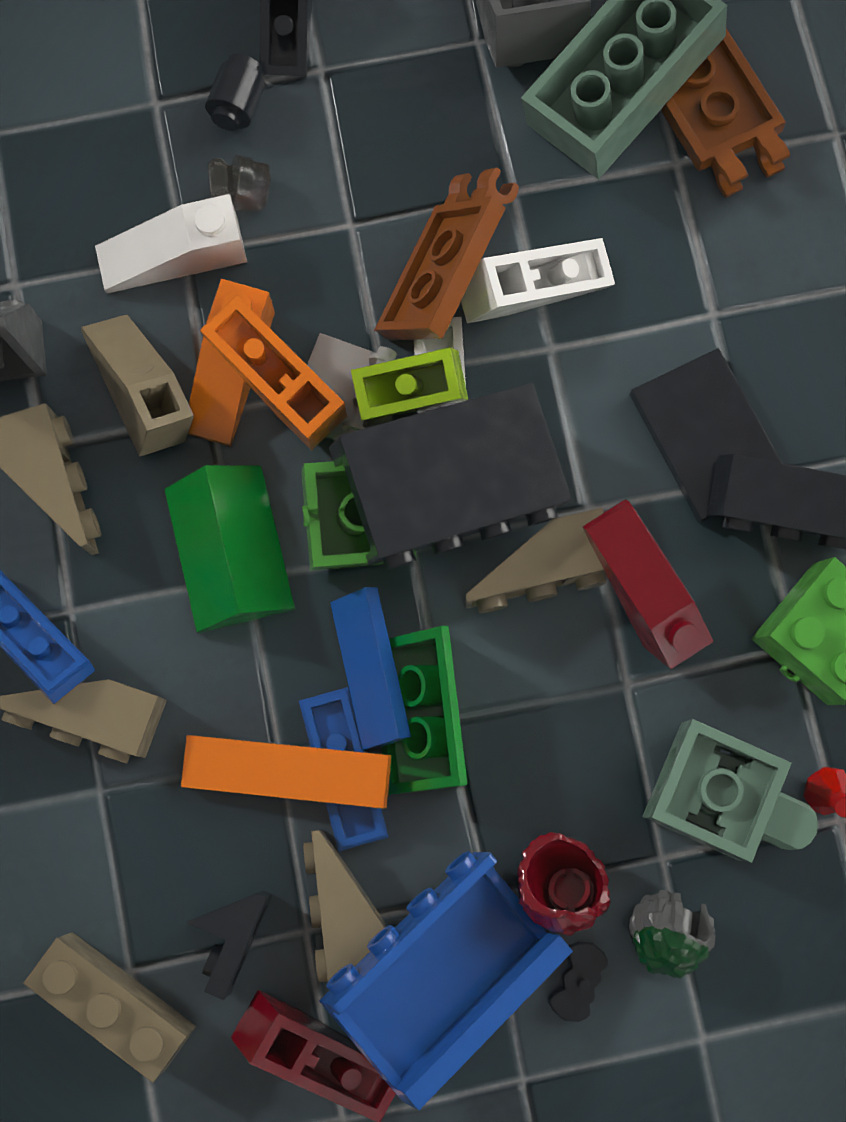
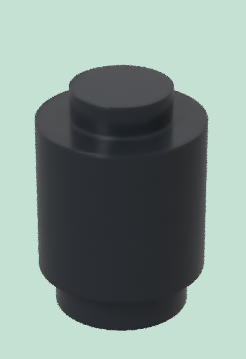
M232 54L227 61L220 65L205 104L207 113L218 127L228 131H236L237 129L247 128L250 125L265 86L263 78L264 69L255 59L243 54Z

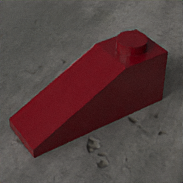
M628 500L621 501L582 526L646 650L669 669H672L714 642L694 600Z
M257 990L230 1037L251 1065L373 1121L381 1122L396 1095L352 1040L303 1011L260 990Z

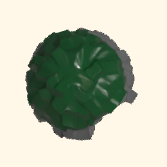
M660 890L657 894L645 895L640 904L635 905L633 915L630 918L629 932L639 957V962L647 967L648 972L651 974L660 973L661 975H669L680 979L684 975L695 971L699 963L708 959L710 951L715 945L714 919L708 915L705 904H701L699 911H690L683 908L680 893Z

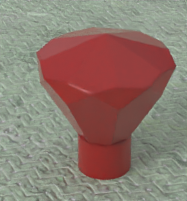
M823 767L808 777L803 797L815 812L822 815L836 813L840 817H846V773L843 769Z

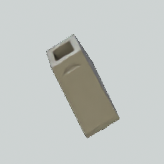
M123 315L81 327L83 337L139 457L184 443L194 414L174 372L128 315Z
M46 403L0 417V468L81 548L90 555L98 554L95 538L101 537V529L93 509H86L81 492L87 490V482L79 462L72 463L67 446L74 444V440L65 416L58 417Z
M602 508L552 519L465 594V608L477 606L479 613H488L508 607L507 599L527 595L528 602H534L558 595L557 587L576 583L577 590H586L606 584L605 576L607 575L582 526L603 514Z
M107 679L78 684L55 704L40 690L0 696V709L5 710L1 719L5 722L31 730L34 721L53 727L49 736L51 738L78 747L82 738L101 744L98 754L128 763L130 755L146 758L167 700Z
M323 830L311 831L312 842L304 843L303 848L307 875L316 874L318 895L309 897L312 927H322L324 949L315 950L318 982L322 983L328 982L336 972L347 964L352 963L355 967L370 952L367 948L370 940L387 927V924Z

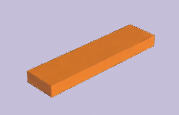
M187 735L181 787L384 809L387 808L392 755Z

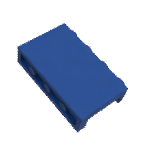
M467 851L453 860L445 870L448 877L435 890L427 888L419 893L406 908L410 914L395 928L389 925L378 932L367 945L370 952L355 967L350 963L336 972L326 985L329 992L319 1000L401 1101L417 1110H420L573 952L560 935L547 933L525 913L523 906L518 903L519 898L494 869L493 866L497 863V859L491 852H473L471 854L470 851Z

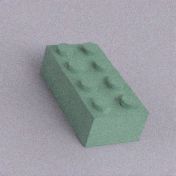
M607 0L521 97L527 126L599 180L726 37L727 4L721 0Z

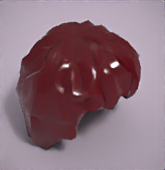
M549 832L531 841L528 848L523 850V859L517 868V878L519 880L517 883L518 903L523 906V910L533 922L553 933L572 936L575 932L592 927L596 918L603 916L607 912L611 903L609 899L610 891L607 888L609 878L604 864L595 857V853L585 843L559 832Z

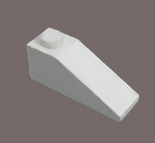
M230 194L182 204L95 246L106 294L247 262L239 223Z
M599 238L481 259L461 300L467 323L508 316L615 285L603 239Z

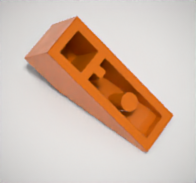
M221 279L206 324L237 295L269 328L271 327L275 310L269 292ZM204 336L189 400V406L194 414V418L188 435L231 447L251 387Z
M237 295L200 329L201 334L311 451L347 417L345 402Z

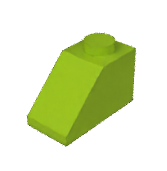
M451 347L351 370L362 421L416 412L468 400L459 352Z

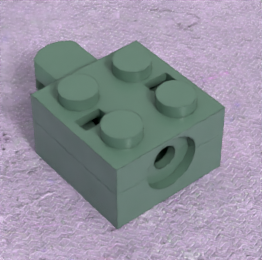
M694 719L681 722L642 816L649 821L729 857L751 863L761 840L785 850L803 849L812 842L818 828L816 813L808 804L780 792L792 764L791 762ZM723 749V750L728 751V752H730V753H732V754H731V756H729V755H726V754L720 752V750Z

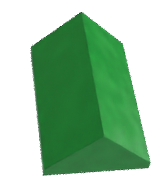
M205 465L164 489L197 633L295 610L261 466Z
M438 626L389 638L411 737L381 747L382 754L392 755L388 795L466 786L467 777L449 626Z

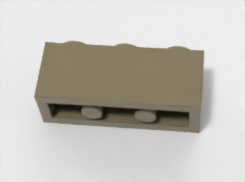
M73 932L55 939L23 983L152 1083L165 1072L197 1027Z

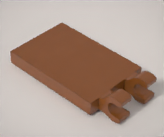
M726 28V37L661 109L698 172L710 166L712 167L717 186L725 198L743 190V185L740 181L748 176L743 163L735 154L753 146L758 165L767 178L783 171L785 166L782 161L790 157L787 145L777 135L783 131L786 121Z
M497 167L486 169L479 175L477 189H474L471 197L467 193V186L472 178L469 173L456 175L451 180L449 194L444 204L434 207L374 331L387 340L443 339L506 209L503 204H508L515 200L519 185L515 182L503 184L498 192L496 180L501 170Z

